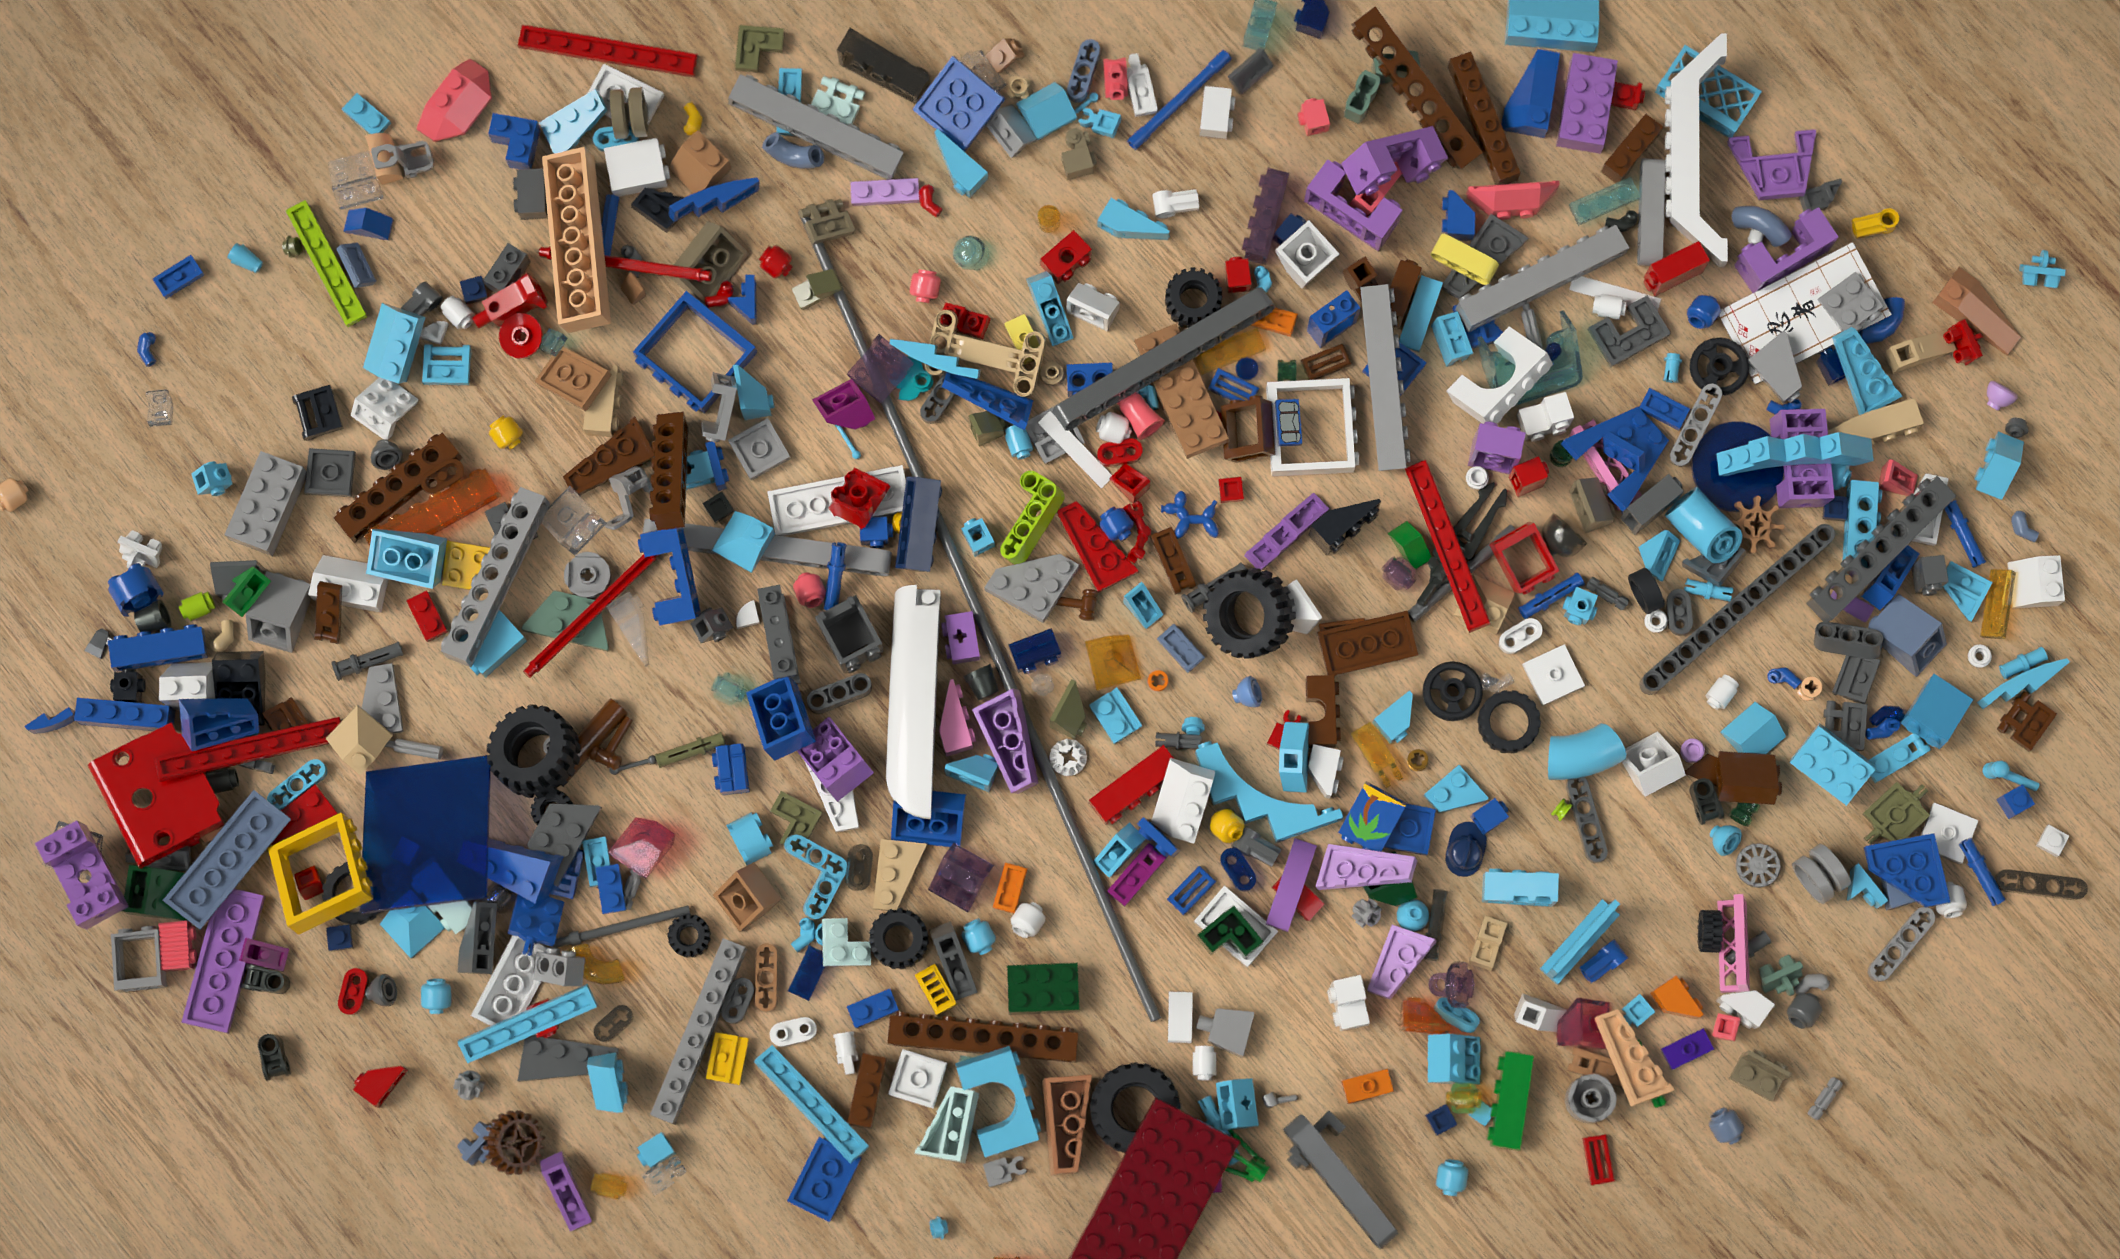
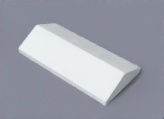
M513 935L471 1016L492 1026L526 1011L541 981L534 980L536 952H546L547 947L541 944H534L532 956H527V953L524 955L522 952L525 941Z

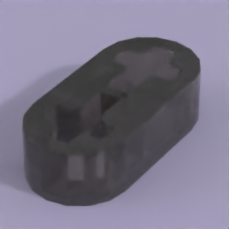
M625 1005L615 1007L594 1026L595 1038L604 1043L613 1040L632 1023L634 1018L632 1010ZM618 1011H628L626 1015L627 1021L620 1020L616 1024L614 1023L619 1017ZM612 1024L613 1027L608 1031L610 1035L608 1037L604 1035L600 1037V1027L607 1028Z

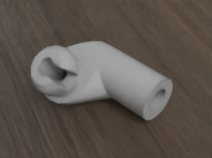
M1807 974L1799 982V985L1794 988V991L1797 994H1805L1811 987L1823 991L1828 989L1830 982L1824 974Z

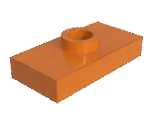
M1275 307L1270 314L1251 324V326L1291 337L1298 314Z
M1005 862L993 904L994 909L1012 914L1015 913L1028 868Z
M1388 1069L1341 1081L1347 1104L1394 1092Z

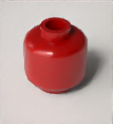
M778 245L768 246L758 259L761 261L760 268L774 279L779 278L781 275L786 277L793 268L790 264L792 256Z

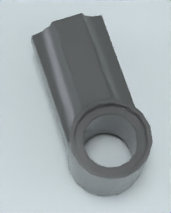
M425 281L415 288L412 297L400 309L423 316L427 311L434 310L441 303L443 297Z
M1245 826L1241 838L1234 841L1231 846L1241 854L1248 857L1252 856L1270 867L1273 866L1282 850L1262 839L1257 832Z

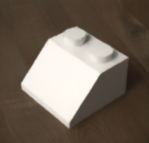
M1309 220L1275 250L1286 272L1301 289L1339 255L1335 248Z
M1078 283L1067 298V313L1108 332L1119 310L1120 302L1109 293L1104 295L1097 292V289L1090 284L1085 283L1083 285Z
M2060 555L2038 556L2007 563L2012 608L2059 606L2065 601Z
M1658 731L1625 748L1626 759L1622 763L1634 785L1645 797L1686 775L1679 754Z

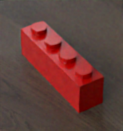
M1164 745L1089 799L1090 806L1105 825L1109 822L1112 825L1123 817L1121 813L1128 808L1130 811L1134 810L1142 803L1140 799L1146 795L1151 797L1160 790L1159 785L1164 781L1170 758H1173Z

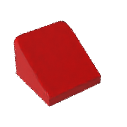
M315 865L294 874L298 891L304 900L324 892L322 890L323 882Z

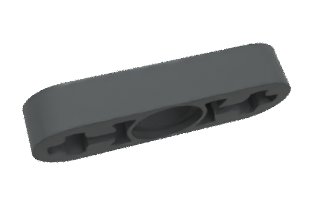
M946 371L920 409L921 418L927 424L937 423L956 396V394L950 392L946 400H940L936 395L938 390L943 388L942 384ZM932 399H934V401L937 404H939L936 406L934 410L936 416L934 417L931 415L928 418L927 412L925 410H931L933 408L934 402H932Z

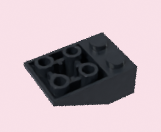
M1375 499L1329 510L1311 525L1308 536L1326 555L1331 551L1335 554L1344 546L1343 543L1346 538H1354L1361 531L1360 528L1365 522L1370 524L1377 518L1381 500Z
M264 651L217 652L212 659L215 699H249L258 714L259 726L265 725V720L262 717V713L265 712L266 682Z

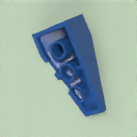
M1542 49L1536 51L1504 107L1501 122L1504 131L1545 138L1552 109L1560 53Z

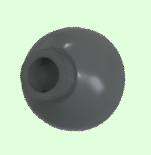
M386 439L379 440L371 452V463L380 470L392 469L403 458L401 449L395 443Z
M382 974L371 982L370 986L366 988L365 994L368 1000H373L374 1003L380 1006H392L397 998V987L391 976Z

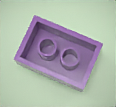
M1493 422L1480 423L1472 441L1468 466H1479L1486 470L1510 474L1513 467L1518 465L1521 459L1526 432H1521L1520 428L1508 426L1507 429L1498 427V424Z

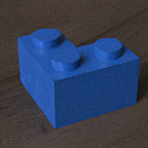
M493 113L488 135L492 143L508 145L505 160L509 168L519 170L532 169L541 131L536 120Z

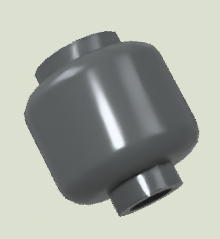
M1800 993L1795 996L1787 1009L1788 1019L1797 1028H1810L1814 1026L1823 1009L1817 996L1811 993Z

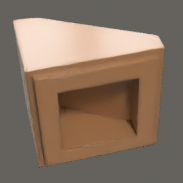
M630 272L622 283L621 290L631 304H636L646 297V292L636 276Z

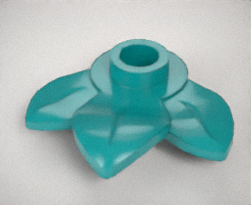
M909 356L902 357L903 370L896 371L888 376L890 383L897 389H901L899 399L904 401L914 400L920 392L929 391L934 382L933 376L923 369L922 363ZM924 378L926 379V383L924 385L918 384V380Z

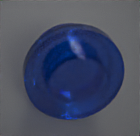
M1248 357L1240 359L1235 368L1237 376L1243 380L1253 379L1258 373L1256 361Z

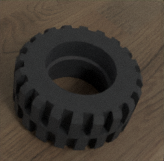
M1259 568L1243 569L1224 575L1223 578L1218 579L1214 583L1215 588L1209 589L1206 594L1209 600L1204 601L1203 608L1206 609V614H1203V621H1207L1208 627L1205 628L1207 634H1212L1214 637L1211 641L1215 646L1221 645L1220 650L1225 654L1231 653L1232 657L1235 658L1244 657V659H1251L1276 651L1280 648V644H1284L1288 640L1287 633H1291L1294 628L1291 620L1296 619V612H1292V606H1295L1294 599H1290L1288 596L1291 593L1289 588L1281 585L1283 581L1279 577L1272 578L1273 574L1267 570L1261 571ZM1243 592L1253 594L1260 601L1264 610L1263 626L1255 635L1245 632L1238 625L1235 618V603Z
M536 704L528 705L527 709L523 706L515 709L516 712L507 713L504 715L505 719L502 722L499 720L495 725L497 729L495 732H491L489 736L491 743L487 744L486 751L490 754L487 756V761L491 766L490 770L513 793L519 796L523 795L526 798H533L534 795L538 798L545 797L547 792L550 794L557 792V787L560 785L564 787L568 783L566 781L569 776L573 777L575 774L574 766L579 765L580 757L577 754L581 752V745L578 743L579 737L573 730V727L558 712L551 710L547 706L541 705L538 707ZM549 735L550 746L546 756L534 766L519 768L518 755L523 745L535 736Z
M1136 1062L1119 1065L1100 1079L1093 1092L1090 1110L1094 1129L1104 1143L1118 1152H1126L1137 1132L1123 1128L1114 1117L1113 1104L1115 1098L1122 1090L1133 1086L1145 1088L1154 1097L1181 1110L1179 1094L1172 1080L1163 1071L1149 1064H1138Z

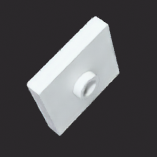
M1565 644L1522 664L1542 706L1585 686Z
M1933 803L1929 812L1930 816L1925 822L1921 836L1934 833L1939 855L1962 864L1965 854L1958 844L1973 836L1978 820Z
M902 1049L888 1095L934 1109L948 1063Z

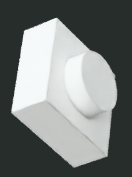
M2047 825L2036 846L2058 857L2069 835L2051 825Z

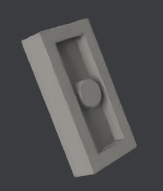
M1013 105L998 109L986 124L987 128L1011 158L1016 157L1026 145L1035 143L1038 140L1030 126Z

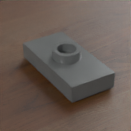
M1259 48L1227 77L1236 92L1242 95L1273 68L1274 65L1265 50Z

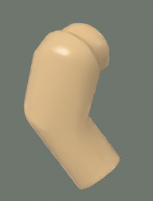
M232 620L221 621L222 633L210 642L212 651L222 652L233 643L234 631Z

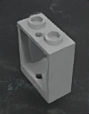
M156 926L141 927V931L133 932L130 928L119 929L118 934H111L115 991L121 993L167 987L166 972L161 970L159 929H156ZM155 939L157 976L125 980L123 942Z

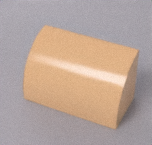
M374 133L365 135L372 161V148L384 144L394 146L392 137L389 134ZM381 151L378 154V160L380 162H387L394 154L388 151ZM398 162L392 167L375 168L377 178L382 185L403 179Z

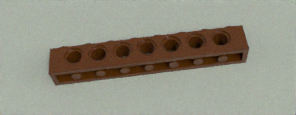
M1376 6L1351 24L1353 35L1358 41L1362 39L1366 44L1365 51L1372 59L1376 58L1380 63V66H1378L1379 70L1385 77L1389 76L1394 82L1392 84L1393 89L1399 96L1402 94L1407 100L1405 105L1412 114L1416 112L1421 120L1418 122L1421 127L1433 126L1448 158L1446 161L1449 165L1459 170L1483 153ZM1371 29H1377L1380 32V39L1378 41L1370 39L1369 32ZM1385 47H1390L1394 52L1391 60L1383 56V49ZM1399 65L1407 69V75L1404 78H1400L1396 73ZM1413 83L1420 87V94L1418 96H1413L1410 93V86ZM1425 102L1433 104L1434 111L1432 114L1424 112L1423 105ZM1439 120H1444L1447 123V130L1444 133L1437 130L1436 125ZM1453 138H1457L1461 144L1457 151L1452 150L1450 147V141Z
M896 1012V1015H890L887 1044L891 1046L986 1054L1010 1046L1011 1052L1016 1051L1018 1058L1076 1063L1078 1033L1074 1032V1028L1060 1027V1031L1050 1030L1051 1026L1037 1025L1036 1029L1027 1028L1025 1023H1013L1012 1027L1003 1026L1004 1022L990 1020L989 1024H980V1019L966 1018V1022L956 1021L957 1017L943 1016L942 1020L933 1019V1015L919 1014V1018L910 1017L908 1012ZM910 1024H917L920 1030L916 1036H909L906 1033V1029ZM939 1026L943 1029V1034L940 1038L935 1039L930 1036L932 1027ZM958 1028H962L967 1032L966 1038L962 1041L955 1040L953 1037L954 1031ZM982 1030L990 1034V1039L986 1043H980L976 1038L977 1034ZM1002 1034H1012L1014 1037L1013 1042L1010 1045H1003L1000 1042ZM1027 1035H1033L1037 1038V1044L1034 1047L1024 1045L1023 1040ZM1049 1038H1058L1061 1042L1060 1047L1055 1050L1050 1049L1047 1046Z

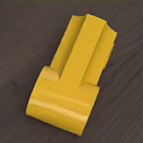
M1886 208L1879 213L1854 218L1851 220L1853 234L1856 239L1880 233L1889 234L1895 230L1899 222V215L1894 209ZM1882 218H1890L1893 224H1884Z

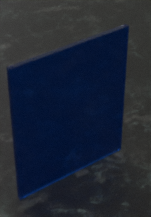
M488 755L366 772L362 858L367 864L366 874L372 883L370 890L373 900L360 905L359 913L366 914L487 898L491 766L487 761Z

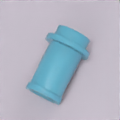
M1667 353V357L1664 358V361H1666L1664 382L1678 383L1679 365L1682 363L1680 354Z

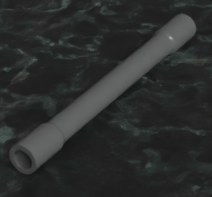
M1508 525L1490 543L1515 530L1512 525ZM1489 544L1467 562L1470 565L1471 573L1494 555ZM1449 581L1436 588L1424 607L1416 603L1408 610L1409 618L1414 623L1452 590Z

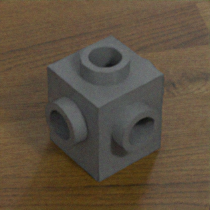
M723 607L715 610L712 608L705 609L698 618L690 623L700 643L712 640L719 642L726 638V633L733 628Z

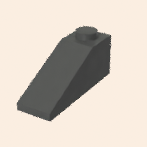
M474 902L459 948L457 973L492 974L497 903Z
M951 921L929 929L955 1000L977 993Z

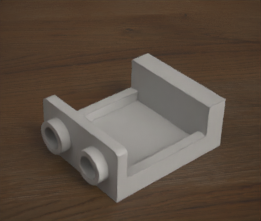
M713 372L711 378L712 392L722 394L716 422L702 420L701 426L702 435L707 440L719 442L720 440H726L737 386L734 376Z

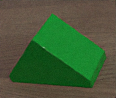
M1408 521L1387 533L1412 571L1429 562L1431 554L1422 535Z

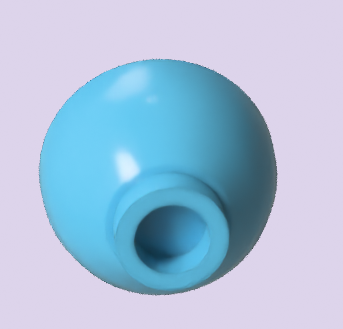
M1717 825L1711 830L1710 837L1716 852L1721 856H1726L1738 847L1742 833L1739 828L1732 825L1722 827Z
M1417 899L1403 903L1397 910L1398 923L1403 929L1412 932L1419 931L1429 921V910L1422 901Z

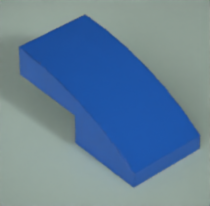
M68 707L52 719L43 713L28 723L25 728L33 734L60 729L74 722L75 711Z
M579 849L559 887L553 884L550 892L551 895L570 899L574 898L582 867L584 850Z

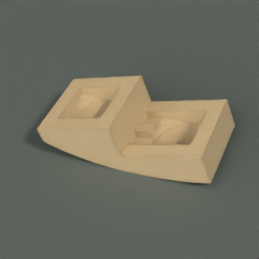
M1484 916L1469 964L1489 971L1492 970L1507 923Z

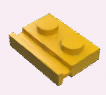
M715 1032L706 1079L740 1085L749 1038Z

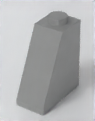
M1783 330L1748 359V363L1784 404L1787 401L1792 403L1801 395L1799 391L1802 389L1787 333Z

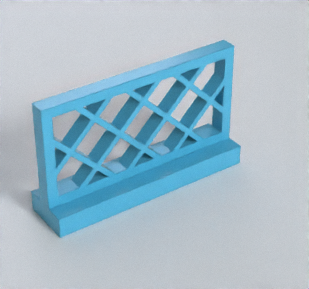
M1684 45L1655 90V93L1664 99L1666 87H1670L1671 81L1668 80L1670 75L1678 73L1685 68L1682 62L1684 54L1687 53L1693 58L1700 54L1687 45ZM1718 65L1713 70L1714 77L1705 78L1700 84L1703 94L1699 95V120L1730 138L1734 136L1762 91ZM1728 78L1732 81L1733 88L1722 90L1720 80ZM1716 81L1718 91L1706 93L1704 83ZM1747 90L1754 94L1750 101L1741 102L1739 91ZM1735 92L1737 103L1726 105L1723 95ZM1720 96L1722 106L1712 107L1709 105L1708 98ZM1739 107L1741 116L1738 121L1729 117L1727 109Z
M1602 899L1542 965L1540 970L1558 985L1618 918L1620 914L1615 909L1620 903L1615 899L1608 905Z

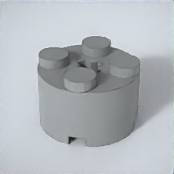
M1596 1074L1584 1075L1569 1085L1565 1094L1566 1109L1577 1121L1587 1124L1596 1123L1612 1113L1616 1105V1094L1611 1083L1606 1078ZM1592 1093V1098L1596 1101L1591 1104H1588V1100L1585 1098V1096H1588Z

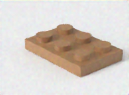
M560 345L534 382L586 412L612 374L608 370Z

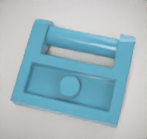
M425 344L422 383L424 385H469L471 345H463V347H433L432 344ZM462 356V361L432 360V357Z

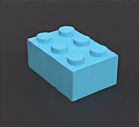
M1820 723L1790 760L1793 766L1846 806L1876 770V765Z

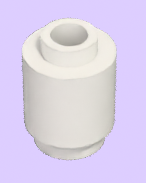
M1595 295L1592 313L1598 314V317H1609L1619 320L1620 315H1625L1627 302H1622L1623 297Z
M450 296L442 303L443 315L457 329H467L474 322L472 318L474 313L460 298Z
M1724 674L1722 678L1719 677L1705 695L1708 699L1707 703L1716 710L1719 708L1725 709L1737 693L1739 684L1733 678Z
M1196 1046L1195 1052H1193V1076H1198L1200 1081L1212 1080V1076H1216V1052H1214L1213 1046Z

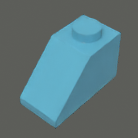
M1410 690L1379 714L1372 722L1389 744L1394 740L1399 743L1408 735L1406 731L1410 726L1413 696Z
M1129 822L1115 834L1093 862L1110 878L1135 853L1146 838Z

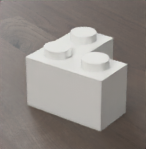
M1566 392L1545 397L1541 404L1519 409L1517 413L1521 431L1526 432L1524 441L1531 439L1532 442L1545 438L1544 435L1553 433L1556 436L1567 432L1566 429L1569 428L1574 419Z
M1361 975L1333 981L1329 990H1327L1330 1004L1334 1003L1336 1012L1332 1013L1335 1027L1339 1026L1340 1031L1368 1026L1370 1022L1364 1001L1366 995Z

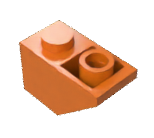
M1674 976L1650 993L1663 1013L1698 1019L1704 1015L1701 1011L1703 1009L1701 1003L1697 998L1690 996L1688 993L1689 987L1682 978L1679 979L1677 976Z

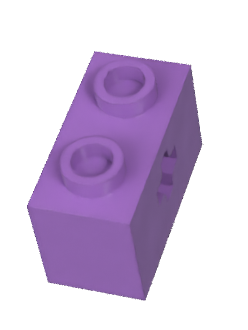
M973 612L945 615L946 622L942 623L943 636H948L950 645H945L947 659L952 658L953 665L979 661L980 655ZM962 633V636L966 637L963 638V643L958 642L957 634Z

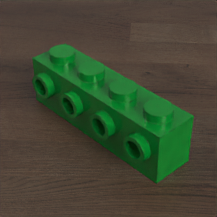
M1505 1051L1503 1056L1498 1057L1497 1070H1501L1499 1080L1495 1079L1493 1093L1497 1094L1496 1103H1492L1490 1117H1494L1493 1126H1489L1487 1131V1140L1490 1141V1147L1513 1151L1521 1150L1533 1055Z

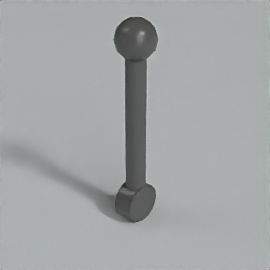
M651 755L648 759L620 766L615 771L610 768L609 771L611 774L617 775L619 771L648 763L655 764L657 760L654 755Z

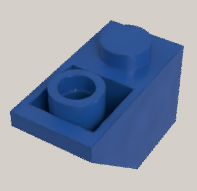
M1448 190L1447 196L1442 199V211H1446V219H1442L1441 231L1458 241H1472L1475 235V212L1454 190Z

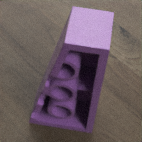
M1011 689L972 709L1010 792L1019 794L1039 784L1020 690Z

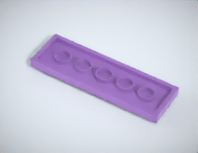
M234 889L209 919L182 1023L229 1034L247 963L239 961L245 938L253 940L255 938L265 900L264 895Z

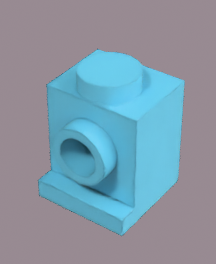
M973 518L964 523L965 527L961 528L974 557L995 547V542L982 518L978 520ZM978 533L982 536L979 540L973 539L974 534Z

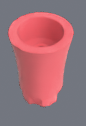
M1137 392L1117 403L1139 440L1146 439L1154 434L1164 423V419Z

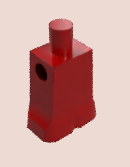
M527 272L513 284L483 300L482 304L485 310L472 318L478 328L490 322L501 327L507 318L516 313H527L537 307L547 308L548 300L538 281Z

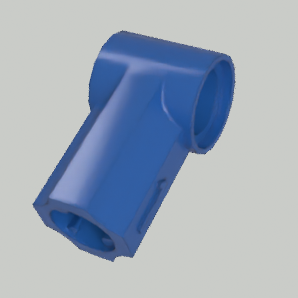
M1614 939L1601 948L1598 954L1580 966L1579 969L1586 980L1593 983L1610 969H1615L1629 957Z

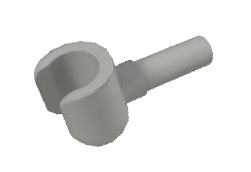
M1271 1092L1263 1096L1262 1099L1265 1106L1271 1108L1284 1102L1297 1101V1096L1290 1095L1276 1098L1275 1093Z

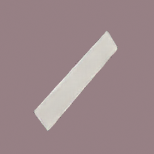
M1583 276L1571 281L1569 290L1593 297L1595 295L1601 296V294L1623 297L1622 302H1627L1626 306L1647 296L1643 293ZM1648 295L1658 311L1661 299Z
M1051 411L1038 422L1100 488L1110 481L1109 478L1112 475L1070 431H1065Z

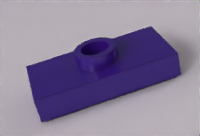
M1704 1028L1661 1049L1671 1070L1714 1050Z

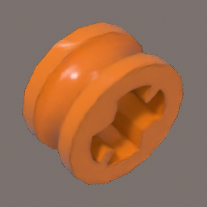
M1161 670L1151 672L1148 677L1149 687L1154 691L1164 690L1168 685L1167 674ZM1163 676L1162 681H1165L1164 685H1157L1155 687L1152 684L1154 681H1151L1152 677Z

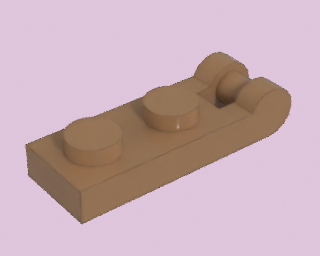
M1573 1048L1572 1055L1574 1057L1572 1063H1569L1567 1071L1583 1076L1589 1074L1600 1075L1606 1078L1611 1085L1623 1088L1610 1058L1579 1048ZM1583 1059L1589 1060L1587 1068L1581 1067Z

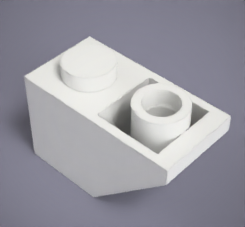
M1313 744L1308 764V773L1324 797L1330 799L1331 794H1336L1339 780L1335 779L1336 771H1341L1344 758L1339 757L1341 750Z
M1756 990L1726 994L1718 997L1716 1000L1720 1004L1719 1008L1729 1015L1733 1013L1741 1018L1740 1023L1748 1029H1751V1027L1754 1029L1758 1028L1775 1005Z
M1522 993L1514 1016L1517 1023L1533 1029L1559 1032L1567 1009Z

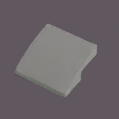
M1055 406L1030 418L1026 426L1028 436L1044 464L1066 453L1038 423L1049 411L1052 412ZM1077 427L1069 430L1081 444L1085 443Z

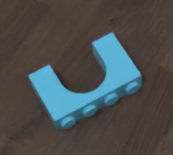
M1010 1046L955 1063L963 1090L989 1082H998L1008 1086L1015 1095V1106L1008 1118L1002 1122L976 1130L985 1157L1039 1140L1037 1133L1041 1132L1038 1119H1033L1030 1110L1034 1109L1031 1097H1026L1023 1088L1027 1087L1023 1073L1018 1074L1016 1066L1020 1065L1016 1051L1011 1052Z

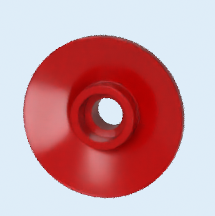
M516 313L507 318L499 330L501 348L506 354L514 358L521 359L533 355L539 349L543 338L540 323L533 316L526 313ZM526 333L527 337L522 341L521 335Z

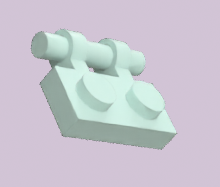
M823 76L821 84L827 86L828 89L826 92L818 89L811 105L817 107L820 110L819 112L825 115L832 114L838 117L840 122L846 125L849 123L853 124L860 109L859 105L853 103L854 98L863 100L865 92L859 90L855 85L851 84L849 86L841 83L837 78L832 77L831 79ZM836 90L847 94L845 100L834 96Z

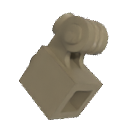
M1072 128L1066 134V144L1073 150L1061 153V160L1067 180L1093 174L1094 166L1097 165L1094 152L1089 153L1087 146L1090 144L1088 132Z

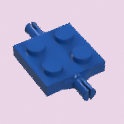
M517 894L507 934L517 936L525 941L522 952L524 955L527 953V956H532L534 944H544L553 947L564 901L548 897L533 903Z

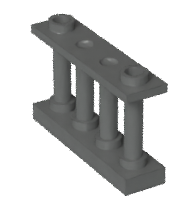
M779 584L759 588L757 591L773 678L775 680L791 677L800 685L787 607L781 586Z

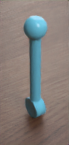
M1091 93L1089 99L1074 110L1075 114L1091 102H1097L1098 94Z
M835 425L852 451V457L859 459L861 453L854 448L843 428Z

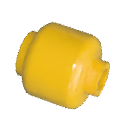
M503 415L489 425L491 429L488 434L499 449L508 447L511 450L521 443L519 438L522 436L523 431L513 417H505Z
M1219 810L1211 817L1210 830L1223 843L1229 844L1237 841L1243 834L1244 821L1232 810Z

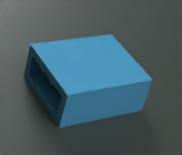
M1933 674L1922 687L1900 724L1905 726L1909 732L1925 739L1929 745L1941 749L1948 742L1973 699L1936 674Z

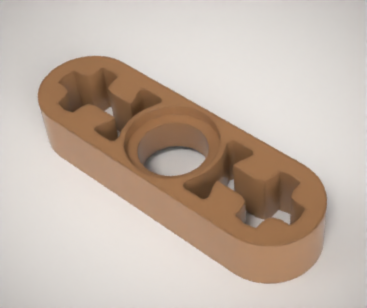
M766 943L759 946L756 951L755 1004L760 1011L768 1013L777 1006L778 952L773 945ZM766 948H769V951L774 953L773 956L769 957V965L774 964L773 969L770 967L760 968V964L765 965V958L761 956V953H764ZM766 971L773 974V981L768 985H764L760 981L761 974ZM760 987L763 989L773 988V992L768 991L769 999L773 1000L772 1003L768 1004V1008H764V1005L760 1003V1000L764 999L765 993L764 991L759 992Z

